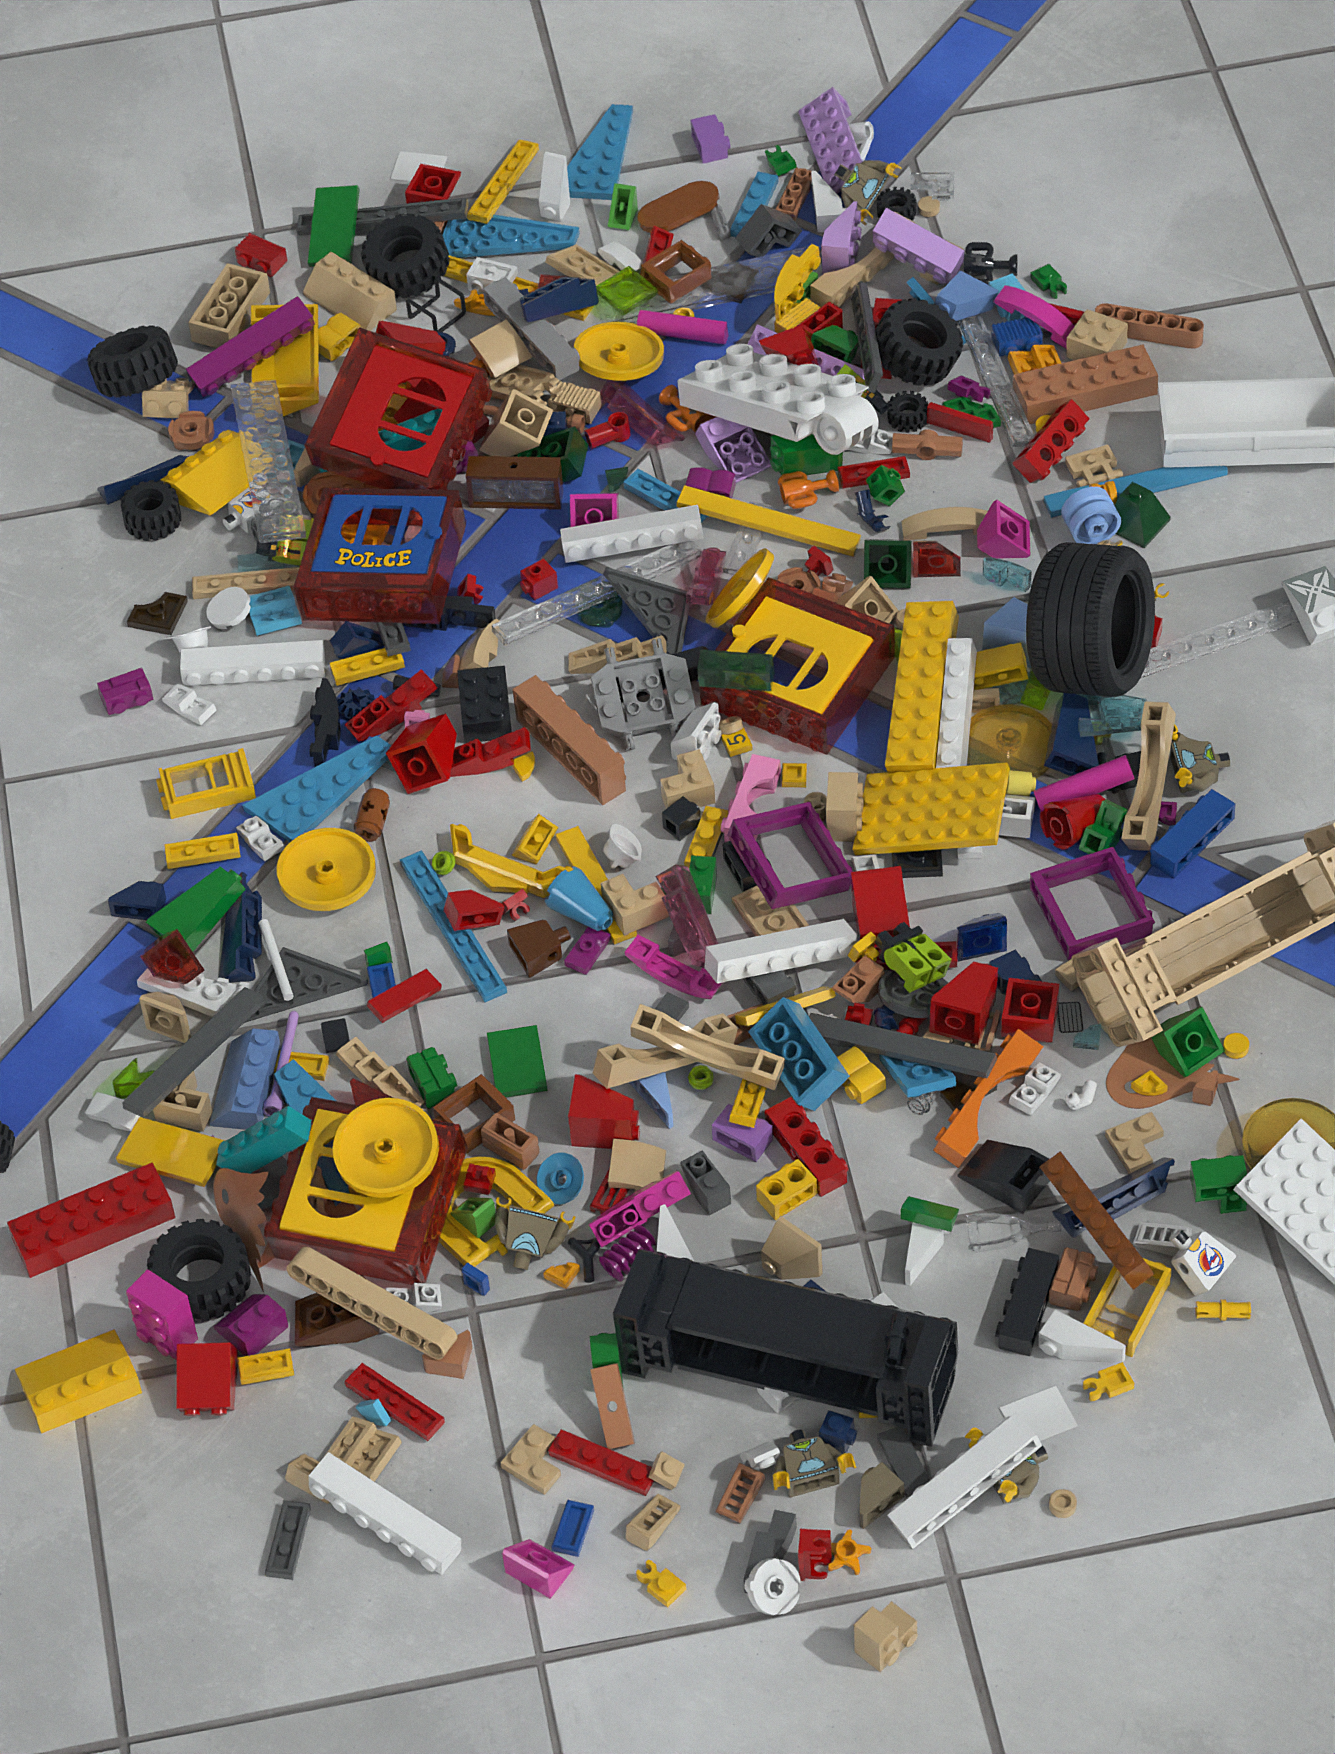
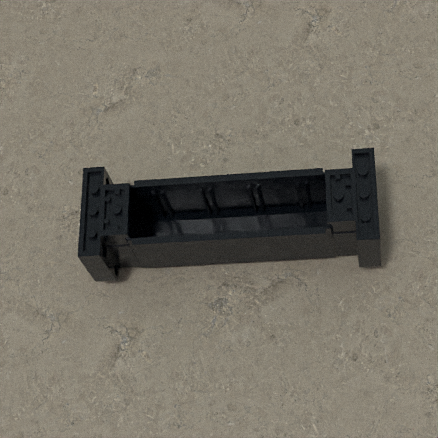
M638 1250L613 1311L623 1374L645 1379L649 1368L671 1373L675 1365L679 1370L760 1389L766 1387L786 1392L789 1396L878 1416V1422L906 1428L908 1430L909 1442L929 1447L933 1446L956 1374L958 1357L957 1322L951 1321L948 1318L933 1317L919 1311H907L893 1305H881L867 1299H855L841 1293H829L815 1287H803L789 1281H777L763 1275H751L737 1269H725L711 1263H699L689 1258H677L663 1252ZM897 1312H902L909 1317L905 1332L907 1342L901 1353L900 1365L889 1367L883 1363L886 1350L885 1335L890 1329L891 1315L895 1313L897 1317Z

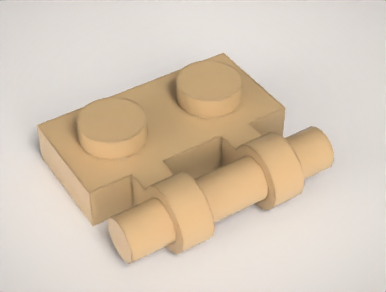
M1109 445L1065 457V464L1074 479L1084 478L1076 482L1078 488L1123 477L1121 468L1112 470L1113 467H1117V459ZM1100 471L1103 472L1102 474L1093 476V473Z

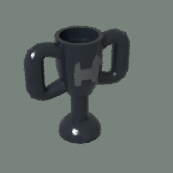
M968 243L964 254V273L970 276L985 275L987 279L978 280L987 285L988 282L993 281V269H1008L1011 274L1013 273L1014 276H1017L1018 254L1011 256L1009 261H993L994 248L990 243ZM972 251H987L986 255L972 254Z

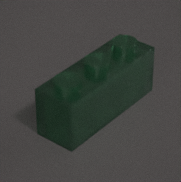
M701 650L697 667L699 686L772 691L775 670L773 655Z

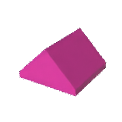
M531 1539L506 1547L502 1552L505 1573L550 1599L575 1566L573 1563Z

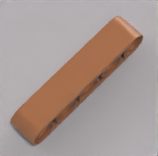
M1108 303L1099 304L1095 308L1097 313L1128 323L1127 338L1191 349L1198 348L1203 344L1204 324L1200 319Z

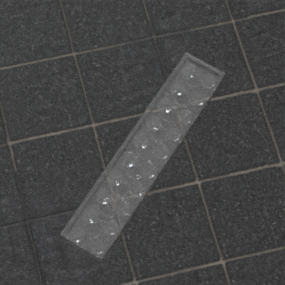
M807 247L711 267L710 280L672 304L667 302L644 282L597 292L599 303L595 307L601 323H636L640 310L672 314L676 309L682 307L696 310L732 302L733 297L737 295H744V299L773 293L775 292L779 273L792 254L800 257L807 250ZM689 272L669 276V278L675 282Z
M276 380L231 385V394L259 543L306 538Z

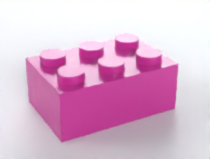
M148 1269L126 1290L129 1301L128 1305L133 1315L132 1320L137 1330L136 1335L144 1343L150 1342L156 1346L162 1355L166 1357L169 1355L177 1360V1344H192L198 1340L186 1294Z

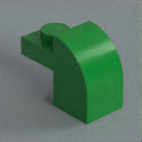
M1107 799L1103 800L1095 823L1087 826L1079 849L1092 854L1115 847L1122 836L1123 829L1121 827L1128 809Z

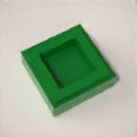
M383 942L364 950L367 967L393 963L388 942Z

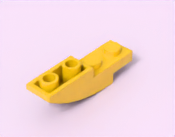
M811 244L800 257L792 254L782 267L774 292L776 320L779 321L785 314H788L794 303L802 298L804 294L803 283L806 282L811 272L819 267L821 262L818 246Z

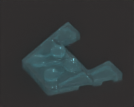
M1077 694L1087 698L1088 705H1098L1101 719L1079 718L1078 730L1080 737L1141 731V720L1144 702H1147L1146 699L1128 695L1105 697Z

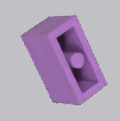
M716 114L691 119V136L703 164L728 158V149L731 148L728 136H724L723 123L718 121Z
M728 1103L712 1124V1138L719 1144L757 1162L773 1141L772 1125L762 1118H757L754 1128L731 1123L729 1118L733 1105Z

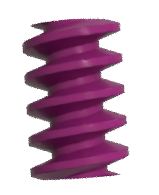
M637 1225L634 1231L628 1232L626 1237L618 1241V1244L612 1245L611 1250H606L603 1256H599L600 1264L610 1276L621 1282L624 1279L621 1272L626 1275L629 1274V1265L632 1266L638 1250L643 1249L654 1252L652 1246H656V1241L645 1227Z

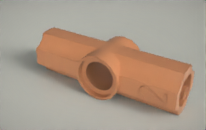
M929 429L921 431L919 435L893 433L892 453L917 454L922 460H932L936 455L962 456L963 437L938 436L935 431Z

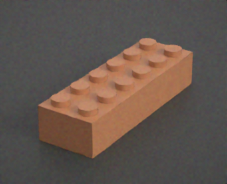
M1144 344L1013 375V395L1027 425L1036 423V420L1041 416H1051L1061 404L1070 399H1073L1085 412L1157 395L1158 373Z
M534 675L513 688L516 720L602 805H605L626 791L625 761L619 752L615 753L610 748L606 739L600 738L595 733L593 727L589 723L586 724L580 718L575 709L571 710L566 705L564 699L551 690L550 685L546 681H542L537 675Z

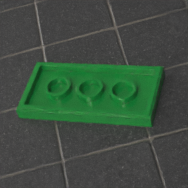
M358 185L316 188L308 254L309 267H314L317 262L330 252L352 264L360 191Z

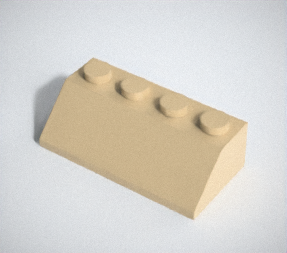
M330 252L315 264L303 290L304 296L334 315L343 313L360 324L361 332L364 334L378 325V321H384L397 310L394 290L333 252Z

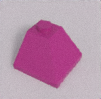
M996 499L991 504L977 529V548L994 559L1028 558L1030 556L1029 521Z

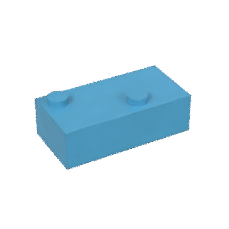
M782 997L748 1031L760 1049L785 1058L784 1069L780 1079L800 1106L802 1105L815 1111L850 1077L807 1013L797 1002Z

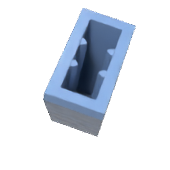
M960 270L940 291L934 304L938 305L942 311H947L951 319L954 318L955 321L992 310L995 305L993 301L997 297L999 290Z

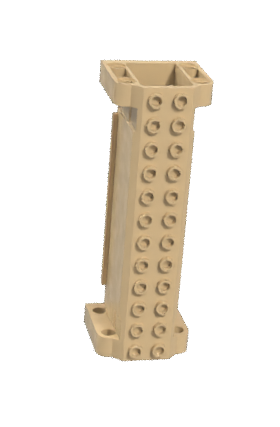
M1335 820L1324 823L1304 834L1303 838L1307 847L1306 853L1152 933L1122 950L1117 938H1113L1092 945L1072 956V964L1076 970L1077 982L1099 1026L1108 1034L1114 1045L1121 1047L1144 1041L1163 1031L1154 1013V1010L1174 1001L1176 1005H1180L1335 922Z

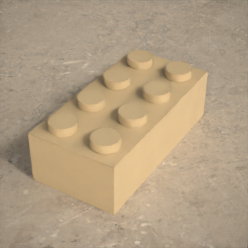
M227 263L188 322L192 342L218 348L246 330L251 323V305H262L270 294L267 273Z

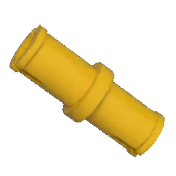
M1220 1299V1302L1196 1301L1195 1304L1197 1306L1195 1307L1196 1318H1220V1321H1226L1227 1318H1251V1314H1249L1251 1313L1250 1302H1227L1226 1299Z

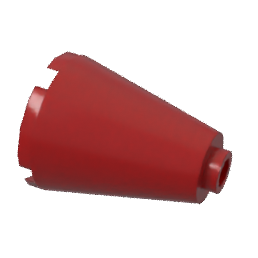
M1092 794L1045 804L1043 806L1045 807L1044 811L1040 812L1039 816L1046 838L1051 837L1055 842L1053 845L1063 850L1072 847L1083 837L1086 827L1095 823L1101 803L1106 799L1099 794Z

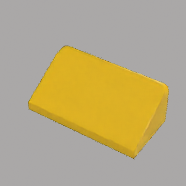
M538 814L530 822L511 855L515 858L537 864L558 827Z

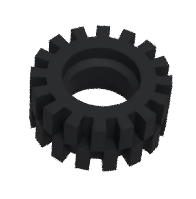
M893 187V190L887 188L886 193L884 191L880 192V195L877 197V217L880 218L885 209L888 208L909 220H914L916 216L915 194L911 193L909 189L904 191V187H900V190H897V187Z
M910 390V394L902 391V395L898 392L895 393V397H890V401L887 403L889 405L887 419L889 425L892 424L893 429L898 427L899 432L905 429V433H909V429L916 432L917 427L919 429L924 428V425L927 424L928 406L925 396L921 397L919 392L914 395V391ZM903 410H913V411H915V412H913V413H902L901 411H903Z

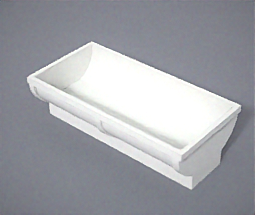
M1335 377L1158 383L1161 450L1164 468L1335 463Z

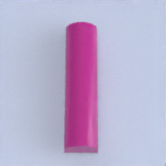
M640 310L638 314L637 325L646 327L660 336L717 344H726L728 339V328L725 321Z
M1126 755L1034 790V795L1042 812L1045 808L1043 806L1049 802L1097 794L1135 778Z

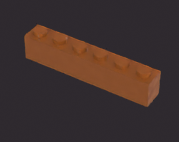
M1061 1151L1040 1166L1041 1170L1133 1290L1154 1275L1153 1271Z

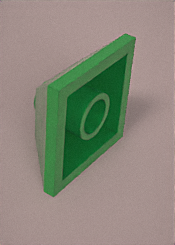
M1201 1006L1167 1019L1160 1024L1163 1031L1151 1037L1159 1054L1183 1077H1188L1225 1051L1205 1010Z

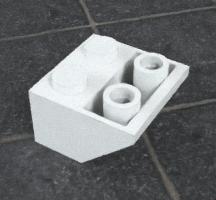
M713 702L692 711L671 742L672 759L677 761V755L700 749L704 761L708 758L710 749L719 742L722 734L721 730H719L720 715L717 703Z
M1005 795L999 835L1030 838L1036 802L1035 797Z

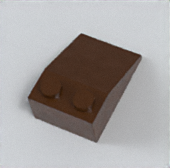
M317 1292L295 1301V1345L297 1347L355 1343L380 1334L379 1327Z

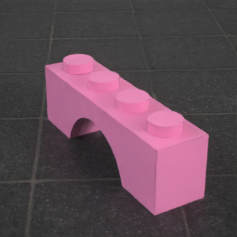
M752 754L749 763H745L742 773L743 779L738 781L736 785V797L731 799L729 803V815L722 820L721 832H724L725 843L730 841L727 834L733 819L757 814L749 805L762 795L774 794L781 777V763L779 759ZM758 834L753 835L755 840L757 839Z

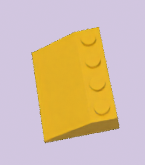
M225 430L211 443L202 446L201 450L196 454L187 457L180 466L170 470L168 475L162 478L161 481H163V484L168 483L171 485V488L175 489L179 505L211 516L278 464L276 460L241 433Z
M115 1329L15 1368L41 1434L142 1393L137 1373Z

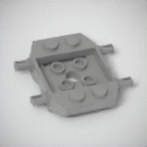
M660 638L657 639V643L656 639L651 641L654 651L653 656L618 662L616 661L614 647H610V653L609 648L604 649L607 663L591 676L601 729L623 738L626 751H629L630 748L631 750L635 749L633 735L650 730L671 729L672 739H674L676 733L680 730V726L687 720L692 711L696 709L686 660L665 653ZM659 670L663 671L672 714H668ZM616 678L619 679L627 722L624 719ZM641 691H645L649 694L650 699L647 702H640L637 700L636 695Z

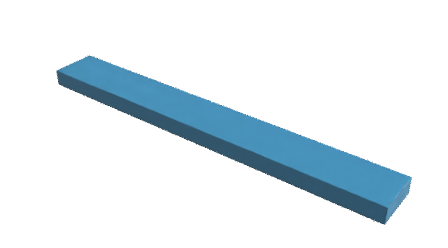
M1226 466L1162 467L1108 481H1114L1118 499L1119 495L1132 481L1155 493L1228 475V469ZM1104 481V482H1099L1098 484H1099V485L1105 484L1106 481ZM1089 485L1045 495L1044 503L1050 517L1060 516L1065 501L1072 494L1089 487Z
M418 851L400 859L401 867L483 1001L488 1002L506 994L507 987L471 929L453 930L444 912L448 892L423 851Z

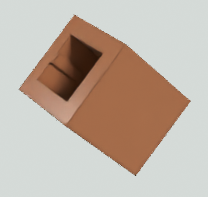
M864 956L832 987V990L851 1003L870 1002L878 994L879 981L885 974V970L882 966Z

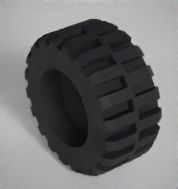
M407 213L406 216L399 214L395 215V218H387L384 220V223H378L373 228L374 231H370L363 242L361 259L367 274L394 290L395 298L401 296L405 299L410 298L412 295L415 297L419 296L424 291L428 292L434 285V278L439 277L441 279L449 265V252L439 227L432 220L426 219V217L421 215L416 217L415 214ZM419 250L416 255L408 260L391 262L403 252Z
M910 298L893 303L886 310L875 329L882 367L885 370L888 369L893 377H899L905 383L911 382L916 386H921L922 384L928 386L941 382L950 373L962 353V333L960 328H957L954 318L951 319L947 311H942L936 304H929L927 300L917 301V298ZM908 336L918 339L927 348L917 345Z
M154 325L129 328L126 331H120L116 335L109 336L103 342H99L95 348H92L87 358V364L98 391L104 396H114L115 398L132 396V394H139L144 390L154 388L155 385L163 383L166 378H169L175 372L178 363L168 333L161 327H155Z
M196 1219V1222L189 1223V1220L181 1222V1226H172L168 1229L166 1235L161 1234L156 1240L157 1245L154 1244L149 1251L150 1256L147 1259V1268L188 1296L194 1322L196 1319H201L202 1322L210 1321L209 1318L215 1316L218 1319L224 1316L225 1311L231 1312L237 1307L236 1302H241L246 1296L245 1291L250 1287L251 1269L245 1244L242 1243L238 1233L232 1231L231 1227L226 1224L220 1226L218 1221L210 1220V1222H205V1219ZM197 1260H212L221 1264L220 1269L205 1280L186 1281L177 1277L183 1267Z

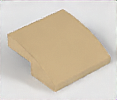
M507 320L468 340L478 360L482 359L492 379L532 358L524 342Z
M613 1139L608 1179L609 1188L635 1189L636 1192L651 1182L659 1181L664 1176L666 1150L642 1142Z
M352 1416L328 1452L375 1482L402 1442L397 1435L377 1430L373 1422Z

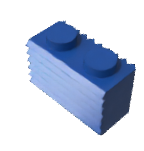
M1028 317L1015 319L1014 321L1010 320L1009 322L1006 321L1005 323L1001 322L991 326V339L999 357L1008 356L1010 351H1031L1033 345H1043V334L1039 325Z

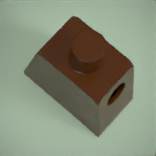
M539 920L507 929L509 946L529 978L562 958L561 943L571 940L566 926L553 931L547 920Z

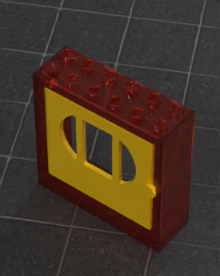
M768 577L698 673L700 704L705 706L715 702L718 704V712L728 717L738 716L750 726H756L768 731L770 734L781 736L793 743L801 744L813 751L828 755L895 658V627L882 620ZM777 637L755 669L750 672L745 665V656L748 650L761 640ZM786 640L813 650L787 687L760 677ZM823 655L828 663V671L823 680L810 688L796 690L818 658Z
M311 1097L309 1105L304 1107L302 1114L312 1120L309 1140L307 1143L290 1151L287 1159L288 1169L286 1175L283 1174L280 1179L279 1196L272 1203L273 1214L271 1220L266 1223L264 1228V1236L275 1258L291 1261L302 1247H309L358 1275L408 1285L426 1283L468 1149L461 1126L431 1119L439 1140L438 1157L428 1177L414 1189L404 1194L387 1198L364 1197L313 1187L310 1184L319 1157L334 1158L333 1148L324 1146L334 1139L342 1121L359 1105ZM315 1196L364 1207L350 1216L331 1218L315 1211L307 1197Z

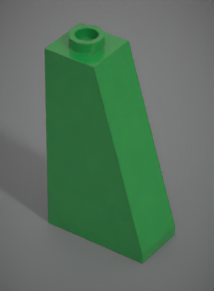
M219 867L148 918L146 923L157 935L189 957L245 891V887L240 883L242 878L232 869L227 872L222 867Z

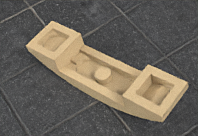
M946 507L917 513L902 520L903 539H927V533L967 529H973V535H977V529L987 511L969 507Z

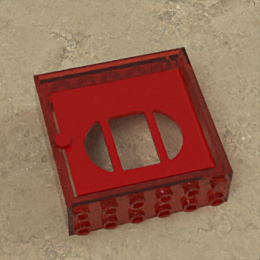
M359 327L304 445L311 464L401 496H447L448 484L455 479L456 467L458 462L464 459L467 442L472 441L475 433L474 427L483 417V407L492 397L493 390L491 389L486 369ZM412 379L429 380L442 389L446 401L443 402L398 386ZM396 394L443 410L432 435L428 436L381 420L392 395ZM382 428L426 444L412 451L395 450L382 441L378 429Z

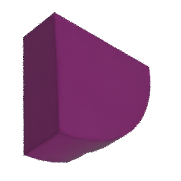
M1161 801L1158 819L1160 822L1169 826L1176 824L1177 802Z

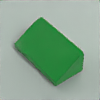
M908 1196L901 1207L900 1213L902 1220L952 1232L959 1209Z

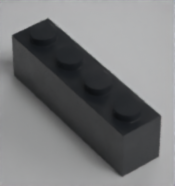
M1028 1247L1026 1256L1020 1257L1017 1272H1020L1018 1279L1013 1278L1010 1288L1012 1297L1011 1300L1005 1301L1003 1308L1005 1318L1003 1322H998L995 1337L999 1338V1349L1026 1356L1031 1355L1049 1301V1290L1059 1265V1255Z

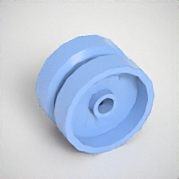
M1087 487L1075 492L1065 501L1062 507L1061 515L1076 543L1097 544L1100 541L1109 540L1117 533L1121 525V517L1113 505L1110 496L1105 489L1100 487Z

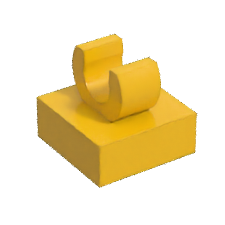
M872 932L868 933L852 946L848 957L854 963L864 956L875 962L877 960L876 957L880 955L874 948L877 937Z

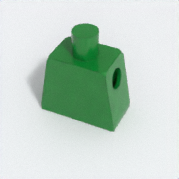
M836 325L813 333L811 338L814 349L849 364L855 358L859 346L858 337L854 331H846Z

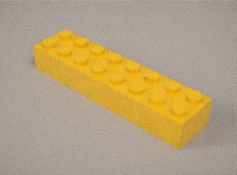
M953 601L906 602L885 768L888 773L936 768L948 638L957 637L959 615Z

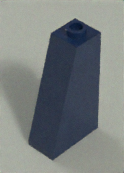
M1062 694L1055 708L1044 766L1069 776L1098 766L1087 698L1077 694Z

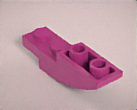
M676 1170L659 1181L651 1182L605 1211L588 1225L600 1246L603 1247L630 1232L637 1225L647 1222L646 1219L660 1212L661 1205L665 1204L666 1207H669L691 1193L679 1171Z

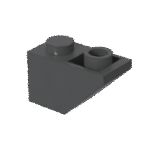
M703 1150L680 1162L695 1198L709 1216L731 1204L729 1184Z

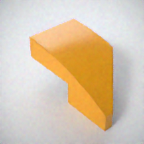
M476 289L470 291V296L465 298L466 311L480 315L495 316L485 305L484 294L478 295ZM457 298L454 300L455 307L461 309V301Z

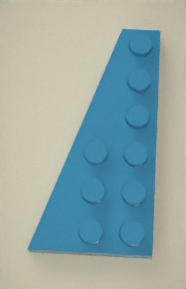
M612 104L567 166L570 198L612 200L614 183L618 184L633 116V105Z
M493 215L488 224L468 220L467 218L448 220L442 236L449 252L448 256L462 258L563 250L576 244L580 231L579 227Z
M376 735L243 804V809L252 817H259L268 824L272 831L288 842H291L296 837L314 830L389 759L386 752L392 745Z
M294 1059L274 1073V1079L288 1106L312 1120L310 1131L317 1109L349 1114ZM334 1139L324 1147L333 1148ZM320 1156L317 1166L321 1168V1175L328 1190L349 1193L348 1184L340 1176L334 1158ZM333 1200L335 1206L341 1203V1201Z

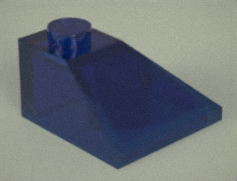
M1000 913L982 915L957 927L958 962L1007 951V918Z

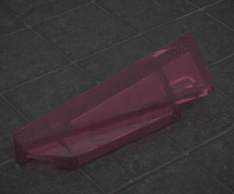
M616 380L606 381L600 391V396L602 400L609 403L607 408L613 413H625L628 416L629 426L651 445L658 446L685 440V437L667 423L656 410L625 382Z
M675 864L655 877L667 894L662 897L663 903L692 965L705 968L706 946L719 943L689 868L684 865Z

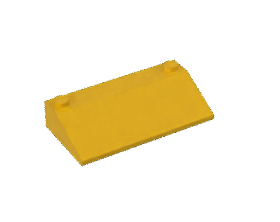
M304 304L312 314L315 325L308 333L298 335L291 344L281 346L275 350L271 357L261 359L252 368L250 391L252 420H275L319 403L318 304ZM251 305V326L283 305Z

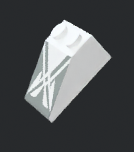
M1326 566L1282 581V585L1310 645L1335 637V578Z

